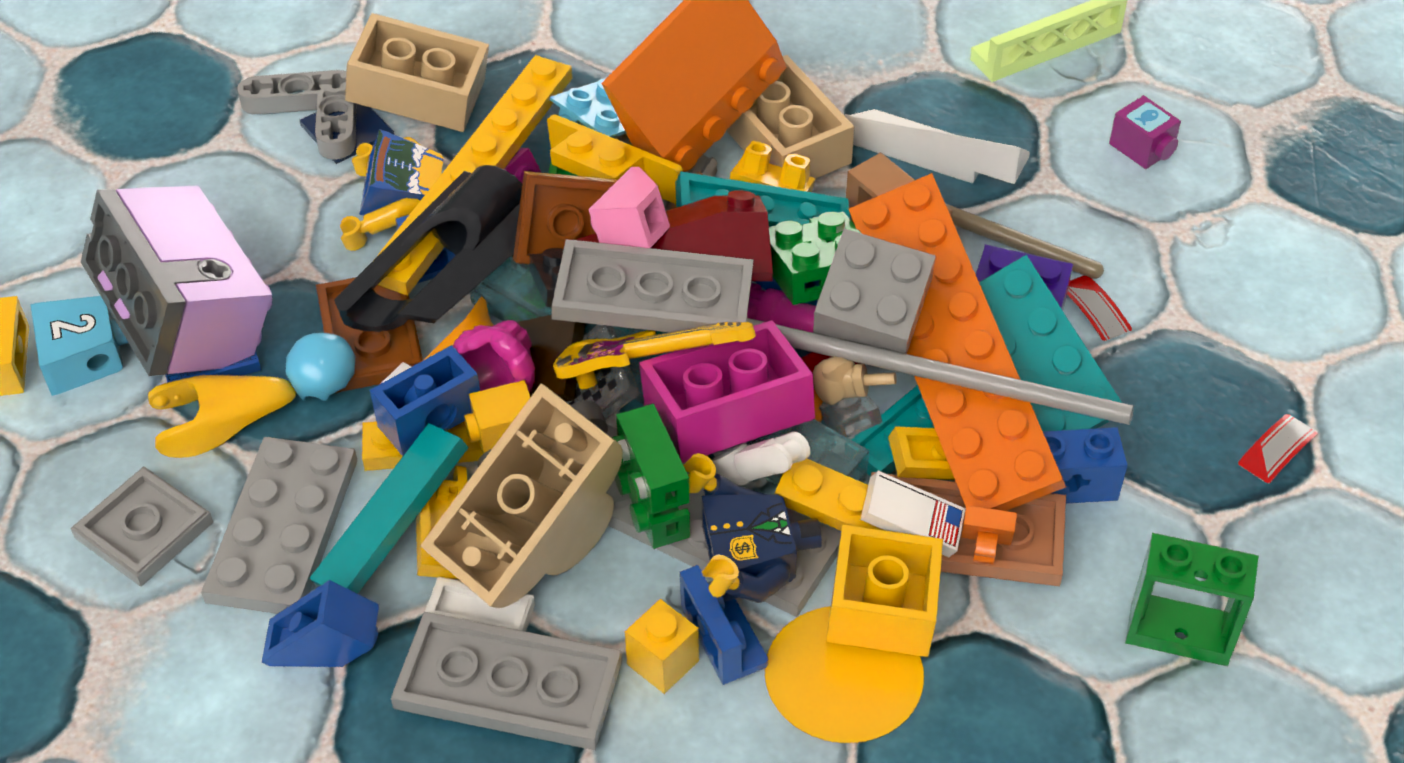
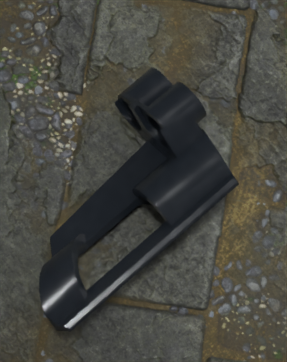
M479 166L472 173L464 171L334 299L344 325L362 331L381 332L400 327L408 320L433 324L506 260L509 258L513 260L522 183L508 171L496 166ZM430 232L440 240V243L446 249L456 255L413 299L391 300L378 295L373 290ZM519 263L520 269L525 272L529 270V264Z

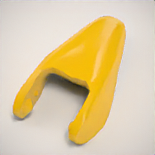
M199 375L155 386L148 393V402L152 408L160 410L174 408L198 400L200 407L194 420L159 433L155 437V447L161 454L173 458L192 457L208 452L225 443L252 422L290 403L295 398L296 391L286 379L271 376Z

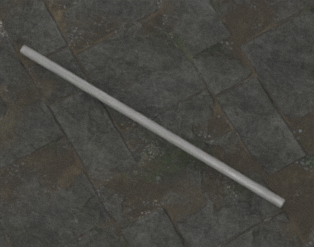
M747 318L746 321L752 323L753 326L764 323L763 321ZM776 325L793 348L831 357H841L857 363L1130 425L1132 421L1134 405Z

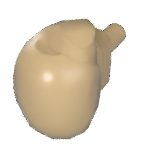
M841 357L824 359L814 367L813 371L814 390L819 398L829 405H834L843 398L867 397L869 386L894 385L897 383L895 372L868 374L865 364H855L853 361Z

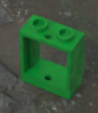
M1152 532L1131 603L1125 643L1228 667L1254 599L1259 555ZM1195 577L1203 578V579H1206V580H1205V581H1199V580H1197ZM1156 581L1229 597L1223 611L1151 594ZM1181 632L1185 634L1186 638L1180 639L1175 633Z

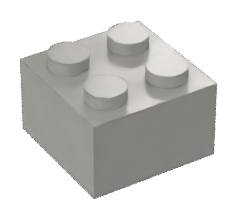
M844 229L814 311L813 333L907 354L932 280L936 256Z

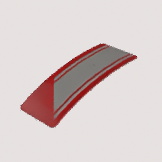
M1083 275L1070 280L1067 296L1083 312L1102 341H1107L1132 330V327L1116 304L1092 278Z
M1285 414L1254 443L1239 460L1238 464L1265 483H1271L1287 463L1318 433L1293 416Z

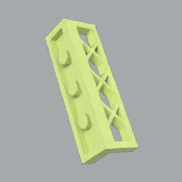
M1090 0L990 38L989 41L971 47L970 60L991 82L1002 79L1120 33L1127 0Z

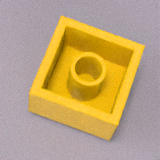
M842 524L826 642L928 657L937 619L943 539Z

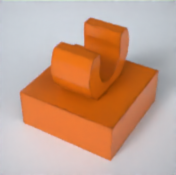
M966 505L961 538L976 540L973 562L993 565L997 543L1011 546L1015 532L1016 512Z

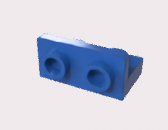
M699 565L680 571L681 607L688 620L699 628V641L721 683L725 685L768 666V657L737 600L733 599L724 602L723 596H712L709 591V585L712 581L707 582L706 578L702 575Z

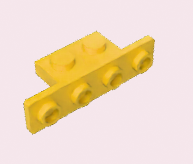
M556 114L547 118L552 165L578 176L619 180L631 167H640L659 186L661 198L676 204L675 182L680 171L683 172V168L679 164Z

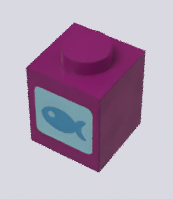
M1143 95L1115 113L1109 144L1146 170L1158 161L1168 159L1175 152L1178 146L1177 135L1181 120Z

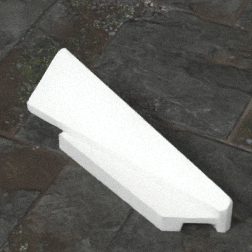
M876 109L853 115L843 114L854 125L853 145L873 152H881L886 156L970 183H974L978 174L981 173L1015 184L1030 154L1029 151L1020 147L955 135Z

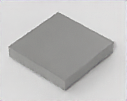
M143 466L70 529L75 539L136 584L143 586L213 523V519L209 511Z

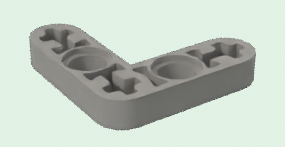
M330 70L249 77L239 83L237 87L241 107L245 112L250 114L316 110L315 135L319 153L328 159H341L349 156L354 151L356 146L357 104L345 101L346 71ZM306 90L302 93L289 94L293 91ZM336 111L346 112L342 115L328 116L330 113ZM333 132L340 133L338 139H333Z

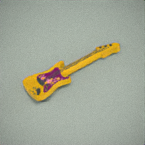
M720 322L713 326H703L656 335L655 331L647 330L613 339H589L568 346L555 360L553 367L557 378L576 377L579 388L588 389L597 384L594 371L598 369L624 367L630 365L629 359L711 344L717 345L734 341L744 342L756 337L753 324L750 322Z

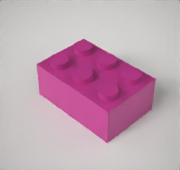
M772 320L753 326L756 337L748 341H734L679 350L639 362L644 406L654 403L682 463L687 462L697 453L709 455L815 419L813 373Z

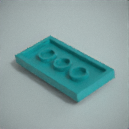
M1027 255L979 282L1020 380L1122 403ZM1031 403L1042 431L1096 429L1110 422L1101 418Z

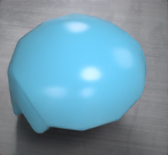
M312 333L305 335L295 342L286 356V376L299 398L306 401L308 396L316 397L323 401L328 400L330 395L345 388L355 374V354L349 343L344 338L335 334Z

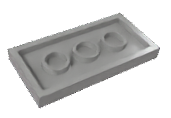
M566 239L552 302V319L661 332H675L703 326H713L720 322H746L753 260Z
M271 437L263 438L202 588L201 594L205 603L278 614L310 593L313 581L309 578L321 563L358 461L355 449Z
M424 612L392 693L391 701L393 709L596 750L622 664L621 650Z

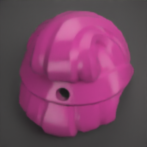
M502 321L494 326H474L472 330L463 331L458 339L454 341L453 347L477 372L480 391L523 380L526 382L529 393L532 391L533 383L535 382V366L530 350L532 342L527 330L520 327L516 321Z

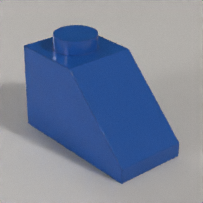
M328 580L269 619L261 663L268 666L343 667L373 648L378 637L376 624L379 604Z

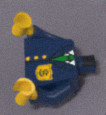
M694 454L683 465L686 472H689V493L695 494L704 488L705 495L701 496L702 528L709 563L703 569L702 575L713 578L712 583L709 585V591L712 596H723L724 602L736 598H743L757 603L764 602L788 582L796 578L797 551L822 547V536L818 519L790 522L784 498L780 495L764 494L735 484L722 475L717 474L713 461L704 454Z

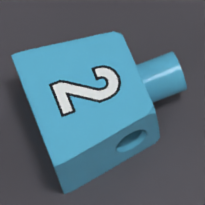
M101 296L30 304L39 367L52 396L117 373L123 368L119 345L129 342L115 319H113Z

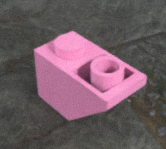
M631 167L589 208L591 225L597 234L599 243L651 248L670 227L658 185L640 167Z

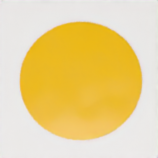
M831 606L806 612L789 622L777 634L768 650L765 682L773 704L793 726L822 740L838 743H858L873 740L890 733L912 714L920 700L924 685V671L920 656L826 642Z

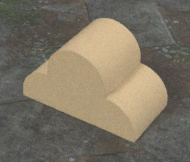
M540 384L420 547L490 607L503 608L515 603L525 596L545 574L559 575L574 567L600 540L611 520L614 510L613 498L607 493V490L613 483L622 462L623 451L621 445L553 391Z

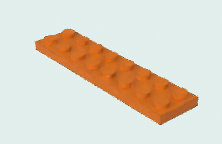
M933 174L921 177L849 208L854 225L862 234L936 256L932 280L907 354L1020 380ZM914 376L965 507L966 505L1008 511L1066 487L1030 402Z

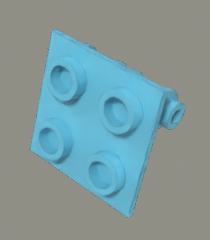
M605 79L550 96V101L560 107L558 116L612 138L626 134L601 84Z

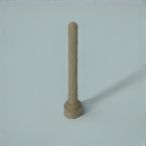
M946 204V206L953 210L952 221L955 226L1031 255L1072 263V271L1093 279L1103 275L1104 267L1100 262Z

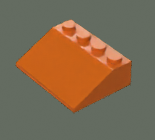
M683 0L601 84L632 146L679 164L683 168V172H687L695 166L697 160L715 142L723 137L726 130L744 112L751 108L754 101L772 83L779 79L781 73L787 67L777 40L748 0Z

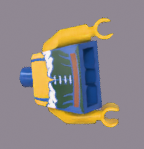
M380 129L373 146L369 143H362L357 147V156L352 158V163L357 175L366 176L359 215L364 216V220L360 221L357 217L347 216L341 221L340 228L343 232L341 240L347 250L354 251L362 248L367 242V232L374 235L397 226L395 219L410 215L442 173L443 157L440 153L423 147L411 137L401 138Z

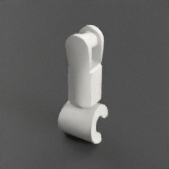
M791 432L775 439L772 438L751 445L742 443L713 453L715 458L712 461L717 474L742 486L755 479L785 473L791 469L793 463L801 462L810 456V446L802 434Z

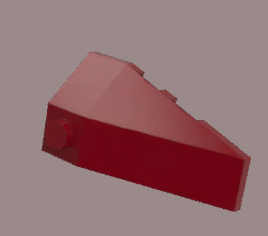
M735 190L729 192L728 196H712L666 211L670 227L651 249L752 259L751 281H772L773 270L768 212L760 196H755L754 193L749 191ZM596 233L578 238V241L599 243Z

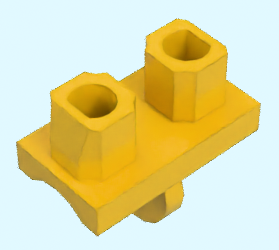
M751 141L742 158L732 169L729 177L731 180L812 192L816 179L810 177L809 158L798 154H788L784 160L783 167H779L769 163L772 148L758 141Z

